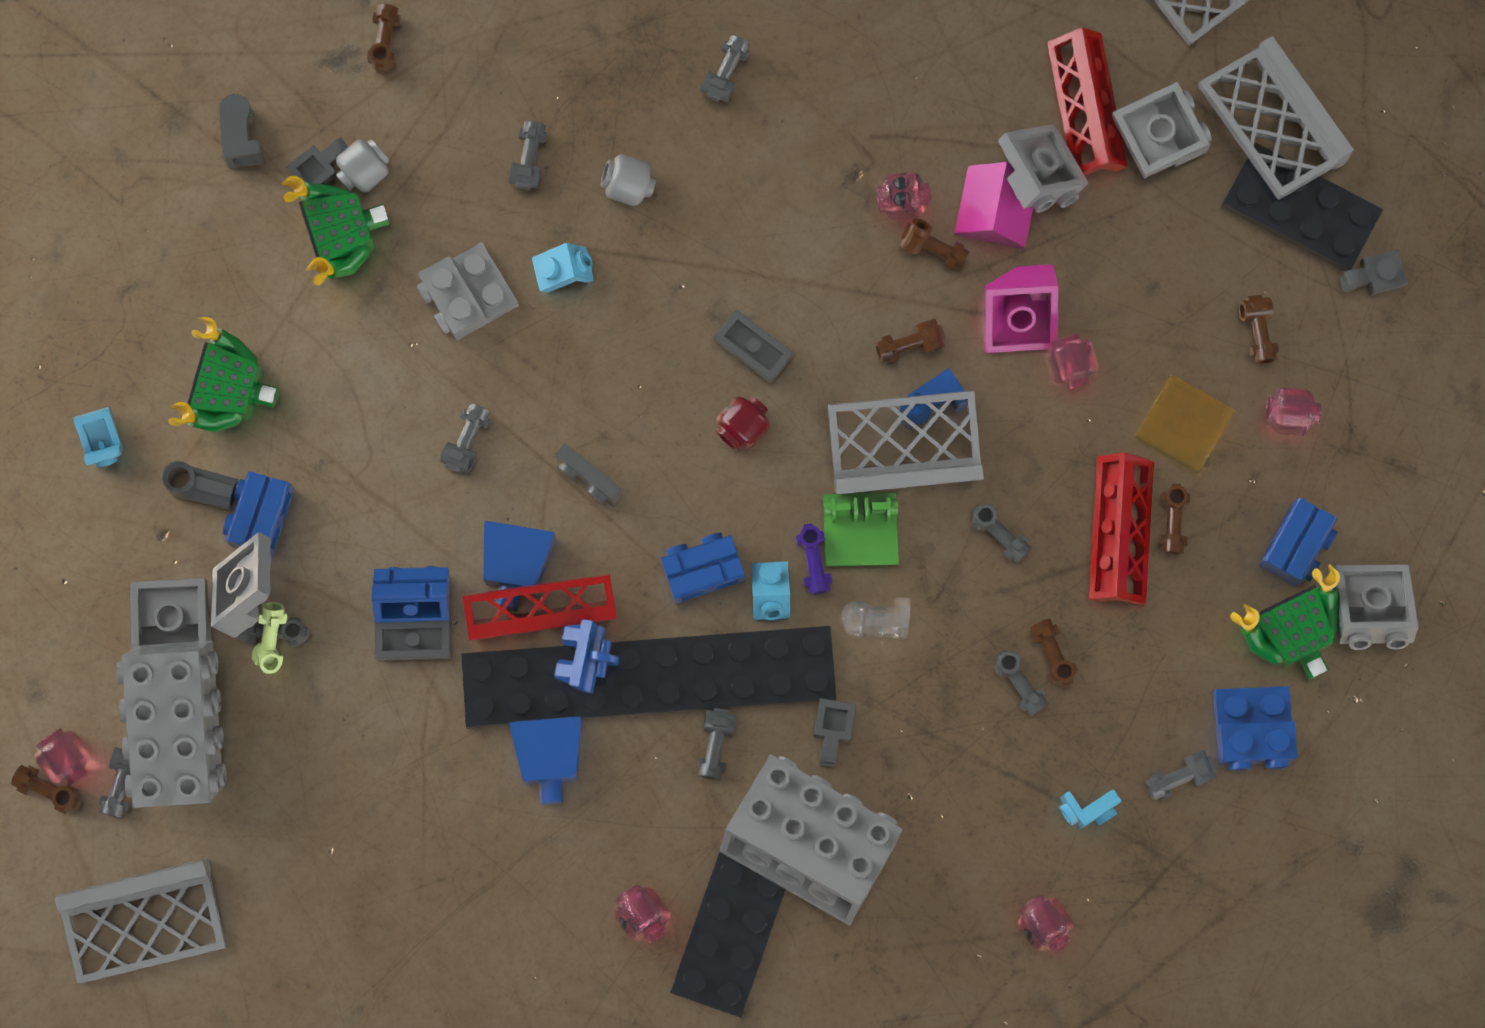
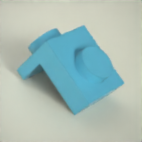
M565 243L532 257L540 292L549 293L575 281L588 283L594 280L592 258L583 246Z
M110 406L74 417L73 421L85 453V464L91 465L95 463L96 467H104L117 462V457L122 455L124 447Z
M788 562L751 563L754 620L774 621L789 619L790 588Z
M1114 789L1082 809L1071 792L1068 791L1060 798L1063 805L1059 809L1071 826L1077 824L1081 830L1094 820L1100 826L1118 814L1114 807L1122 801Z

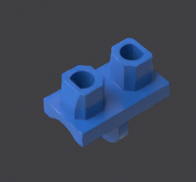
M583 619L581 625H566L562 641L564 646L576 648L574 661L560 659L556 666L555 678L568 683L569 686L581 692L593 694L596 677L605 678L607 666H618L620 659L610 654L612 641L604 640L606 628L596 625L594 621Z

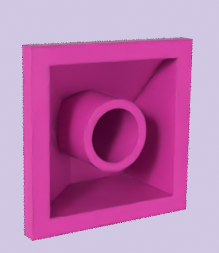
M1053 264L1017 266L985 286V353L1057 349L1059 285Z

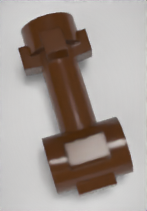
M380 4L377 6V12H373L372 21L373 24H378L376 44L368 50L367 60L369 64H372L376 73L385 74L395 66L396 61L395 53L390 51L392 28L393 26H400L401 17L398 14V8L389 4Z
M916 218L913 219L911 224H907L901 236L903 239L901 247L905 251L917 255L924 248L946 259L945 267L951 270L953 267L958 270L962 268L969 254V251L964 249L965 245L956 241L952 247L930 235L932 227L925 220Z
M1262 295L1247 296L1245 300L1239 302V316L1242 322L1251 321L1256 345L1249 348L1251 357H1255L1256 364H1268L1277 360V353L1279 352L1278 343L1270 341L1266 319H1272L1273 303L1270 297L1262 298Z
M936 319L917 324L915 326L917 333L896 340L892 339L891 334L881 337V341L875 342L876 351L881 363L889 361V364L899 361L898 354L922 347L924 353H929L945 347L943 340L946 338L942 326L937 324Z
M1172 484L1166 492H1162L1160 503L1167 509L1166 535L1159 536V545H1162V553L1178 555L1184 554V547L1188 546V537L1181 535L1182 507L1190 503V494L1181 484Z
M1051 619L1034 624L1030 627L1033 633L1031 634V639L1034 644L1041 642L1053 668L1048 675L1051 684L1063 687L1064 689L1072 686L1073 678L1077 674L1078 669L1075 663L1064 659L1054 637L1060 633L1057 624L1053 625Z
M21 765L14 773L11 785L17 787L16 791L27 795L30 790L52 800V803L55 805L54 809L63 814L78 810L82 804L77 788L69 784L58 787L37 777L39 770L30 765L29 767Z

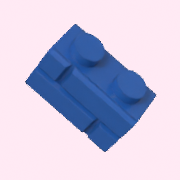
M248 471L246 480L240 479L235 489L234 500L238 501L234 515L229 513L224 522L223 535L227 536L225 541L231 547L238 549L260 532L271 538L270 555L273 557L295 490L293 486L286 481Z
M1297 498L1292 503L1259 564L1260 568L1296 587L1304 579L1310 582L1313 579V570L1319 568L1321 564L1315 560L1321 548L1328 550L1338 531L1332 528L1337 518L1322 509H1318L1310 502Z
M721 532L714 533L702 538L701 545L688 549L687 544H681L666 550L667 556L661 557V563L675 604L745 582L744 571L731 535L723 537Z
M427 566L425 568L390 567L388 569H374L372 607L375 623L449 621L451 584L448 567Z

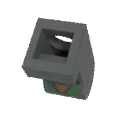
M238 94L225 97L219 105L223 158L229 168L264 164L263 149L258 140H252L251 127L254 124L255 116L248 100Z

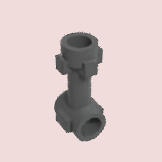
M731 35L729 40L724 42L721 51L726 53L717 74L708 72L701 88V92L706 93L707 98L718 103L721 100L729 102L736 85L735 82L730 81V78L739 59L746 61L749 55L748 48L750 44L745 39Z
M525 121L524 127L520 128L519 139L524 140L521 162L512 163L509 176V184L516 185L518 189L531 190V187L538 188L540 184L542 168L535 166L539 143H546L547 138L546 126L540 122Z
M470 403L467 410H463L461 418L466 423L456 445L448 442L441 453L440 462L446 464V468L461 473V471L469 473L472 470L476 460V452L471 451L470 448L479 427H488L490 411Z
M977 504L971 511L973 515L971 526L976 531H988L1006 548L1003 555L1009 561L1013 559L1018 563L1032 548L1027 543L1029 539L1023 534L1016 538L996 519L998 509L992 504Z
M290 617L286 623L279 624L277 639H286L290 647H299L310 638V629L302 624L300 618ZM257 621L252 627L247 628L238 635V640L245 641L246 644L256 645L257 638H262L263 624H259Z
M1003 650L996 655L997 661L993 670L998 676L1008 677L1023 698V701L1018 704L1023 712L1027 710L1029 715L1032 716L1049 704L1045 699L1047 697L1045 691L1042 688L1035 691L1019 668L1022 658L1018 652H1006Z
M714 708V710L707 709L705 712L702 731L709 732L710 735L705 759H698L699 777L720 780L721 774L725 773L727 763L720 762L724 736L732 737L736 722V715L729 714V710Z
M115 747L111 755L109 768L117 771L109 796L101 795L99 801L101 809L99 813L121 819L123 812H127L130 804L123 801L126 793L125 777L130 775L129 760H124L122 748Z
M1202 750L1184 758L1187 766L1165 776L1161 774L1160 770L1150 774L1151 778L1145 780L1149 795L1153 800L1159 798L1164 800L1171 797L1170 789L1188 781L1194 780L1195 785L1199 786L1215 779L1217 776L1214 770L1217 768L1211 756H1207L1205 751Z

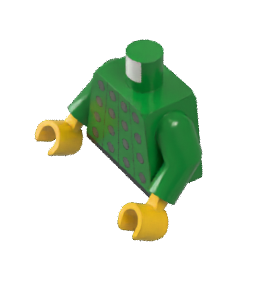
M295 175L289 176L281 183V185L290 186L294 190V192H287L283 195V199L286 202H293L298 197L303 200L298 203L316 256L306 270H317L320 273L315 276L312 282L315 285H321L327 277L333 279L355 274L369 258L370 252L375 249L370 231L390 225L384 204L363 210L356 193H350L348 190L324 184L304 183L300 177Z
M197 318L207 325V332L202 334L198 330H192V335L197 339L210 338L211 343H204L188 402H178L170 406V408L178 409L181 412L182 419L170 418L168 419L169 424L175 427L188 422L190 427L216 433L238 426L242 420H251L255 404L274 408L279 396V387L262 383L264 372L258 364L257 356L239 338L221 328L217 329V324L212 318Z
M1329 564L1330 573L1324 579H1322V573L1318 568L1313 570L1312 576L1320 585L1318 589L1314 584L1260 612L1248 604H1244L1247 611L1244 619L1235 612L1231 614V620L1241 626V632L1252 653L1271 664H1279L1283 669L1300 661L1309 680L1329 670L1319 651L1334 642V636L1338 631L1339 602L1336 586L1340 581V574L1331 564Z

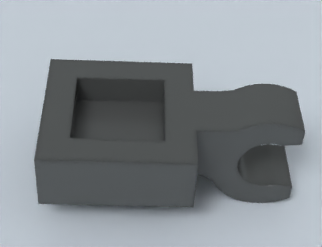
M341 137L333 141L321 153L313 145L287 165L286 168L292 176L300 177L304 183L327 185L337 177L333 166L337 165L336 158L348 146Z
M1398 250L1365 257L1360 261L1362 268L1344 272L1345 276L1339 278L1343 292L1368 286L1370 295L1403 288L1408 284Z
M819 699L813 737L824 739L820 766L834 768L839 742L850 743L856 704Z

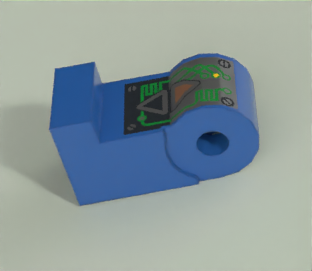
M948 368L906 397L961 392L965 390ZM967 399L953 400L950 404L957 412L967 406ZM945 401L932 402L931 404L939 409ZM925 403L915 404L906 417L922 429L936 412ZM908 405L900 406L899 411L902 413ZM904 419L901 421L905 428L917 431Z

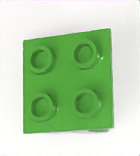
M896 492L823 494L825 567L899 565L898 500L896 499Z

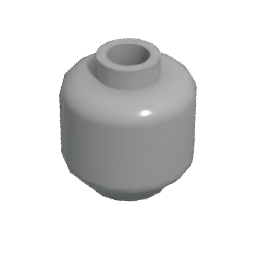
M357 139L336 158V163L341 170L336 176L349 191L356 187L361 192L367 193L389 174V168L386 164L390 160L372 139L368 142L363 139Z
M621 154L614 160L609 159L607 161L600 186L605 188L607 198L631 206H637L644 197L650 198L652 196L656 178L651 176V167L648 162Z

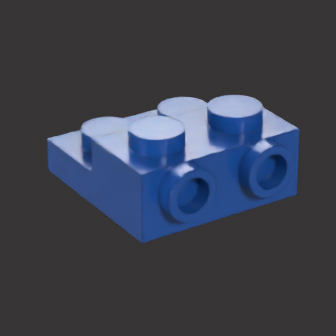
M1289 686L1215 689L1213 691L1218 765L1229 764V770L1231 771L1252 769V763H1266L1267 769L1289 768V762L1298 759L1295 721H1292Z

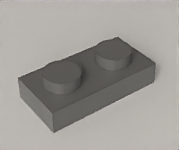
M738 310L734 311L714 336V341L770 384L793 357L791 350Z
M564 443L555 454L557 462L560 464L557 469L572 482L578 478L587 485L588 488L585 491L599 504L602 505L606 501L614 507L623 496L622 490L618 485Z
M450 621L375 623V659L377 661L451 659Z

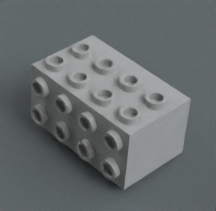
M213 641L138 645L121 656L122 661H118L116 667L118 684L124 685L125 699L120 700L119 714L121 722H126L127 737H123L122 740L124 760H129L130 775L125 777L127 798H132L133 808L210 803L224 788L223 786H226V767L221 760L224 735L222 726H219L218 711L221 710L220 690L216 689L215 674H218L217 652L213 650Z
M770 754L728 824L719 851L850 926L891 855L903 829L897 826L898 823L891 816L881 812L876 814L865 808L864 803L859 798L851 794L842 795L833 790L830 783L817 775L810 777L798 770V766L790 759L782 756L777 758Z

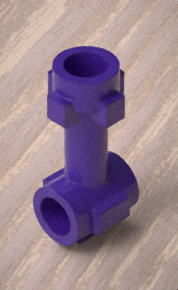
M812 523L804 525L800 534L796 536L797 546L805 550L810 576L804 578L805 588H808L809 595H816L831 591L830 584L833 582L831 573L824 574L819 546L825 541L824 532L813 526Z

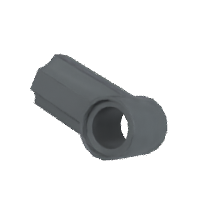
M183 461L169 463L164 468L161 478L167 491L177 499H189L229 511L234 504V493L239 482L236 478L192 467ZM181 472L189 474V482L185 487H172V479L176 474Z

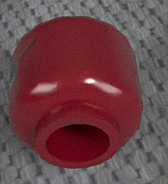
M740 396L735 397L717 416L716 424L718 430L716 434L735 451H738L739 448L751 449L770 428L768 418L765 416L768 412L767 407L753 396L749 400Z

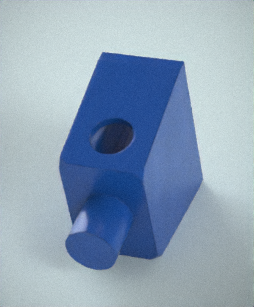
M485 521L483 571L485 584L490 587L499 588V590L541 584L555 547V533ZM514 596L506 609L517 611L520 596ZM507 598L497 599V602L503 605Z
M581 716L510 722V730L523 782L525 785L539 784L542 805L563 803L562 782L577 781L583 730Z

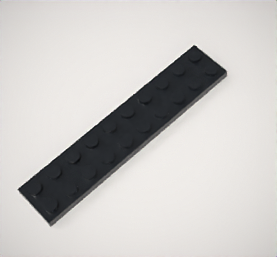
M831 626L612 642L610 654L620 658L618 666H607L605 678L596 677L593 694L581 692L569 686L568 683L555 678L556 666L559 660L574 661L576 648L555 646L461 654L465 723L467 729L510 726V722L581 716L582 720L696 712L706 711L707 709L714 710V708L736 709L819 702L820 698L833 701L837 699Z

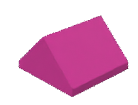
M1001 162L971 165L968 167L954 235L1025 249L1033 207L1024 209L1016 198L1007 180L1015 171L1010 163Z

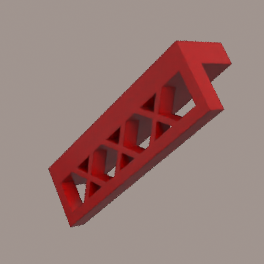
M1081 27L1048 41L1047 44L1067 147L1084 175H1087L1102 168L1116 172L1127 168L1128 164L1122 135L1112 118V113L1117 111L1102 33ZM1072 43L1074 54L1069 65H1067L1062 60L1060 48ZM1073 75L1079 78L1081 85L1075 99L1069 95L1068 91ZM1080 109L1085 111L1087 116V122L1082 132L1076 129L1074 122ZM1086 143H1089L1093 147L1095 160L1083 165L1081 153Z
M1126 452L1097 456L1089 600L1096 602L1119 600L1135 605H1146L1154 461ZM1134 466L1141 468L1140 483L1138 485L1133 478ZM1133 503L1138 508V519L1136 521L1131 514ZM1132 538L1136 544V555L1134 557L1129 550ZM1129 575L1134 580V594L1127 592Z
M610 574L462 596L469 641L564 627L566 625L581 624L582 619L594 622L617 619ZM604 583L606 601L587 603L580 598L588 585ZM581 587L576 594L568 589ZM562 590L573 598L567 607L553 609L545 605L543 601L551 591ZM544 592L539 600L532 595ZM524 595L535 603L532 610L526 613L513 614L506 609L514 596ZM507 598L503 605L494 599ZM488 601L499 610L493 618L474 620L472 603Z

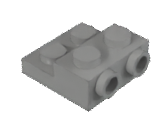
M1178 82L1112 113V118L1143 178L1149 177L1172 165L1177 167L1208 151L1209 141L1212 139L1210 131L1204 121L1198 122L1192 111L1195 110L1194 101L1187 90H1181Z
M1055 124L1006 132L998 140L1007 160L1015 170L1007 180L1024 209L1034 207L1036 212H1042L1058 202L1061 208L1067 207L1079 199L1078 193L1089 184Z
M482 242L453 259L448 256L418 273L421 283L416 285L419 293L426 304L433 301L439 311L438 314L434 315L444 335L451 332L456 341L519 306L518 301Z
M258 532L213 568L212 628L236 638L258 621V611H260L258 606L267 600L271 592L270 564L272 557L270 555V537Z
M1335 565V569L1340 574V581L1336 586L1339 602V644H1349L1351 649L1363 650L1369 648L1372 643H1386L1389 649L1398 650L1414 642L1419 626L1409 565Z
M205 578L130 582L131 649L138 645L211 641V619L208 618V589Z

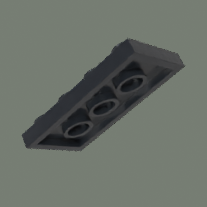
M1255 143L1254 147L1258 153L1272 156L1273 151ZM1279 154L1277 156L1278 158L1289 160ZM1249 158L1245 161L1221 205L1222 208L1344 272L1353 268L1384 210L1321 176L1278 200ZM1281 166L1275 167L1274 176L1282 187L1294 180V169ZM1301 171L1300 176L1304 175L1307 172Z
M719 851L670 993L742 1018L786 889Z

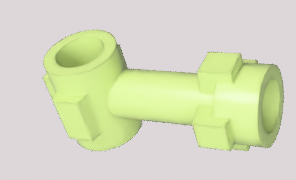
M265 602L262 604L261 611H258V623L263 624L262 641L255 645L251 657L254 664L259 665L262 672L268 674L277 672L283 661V655L280 650L276 649L279 624L286 623L287 614L284 611V606L277 602Z

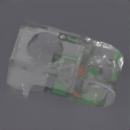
M896 598L894 608L870 607L863 601H852L842 611V628L848 635L854 637L908 640L910 598Z

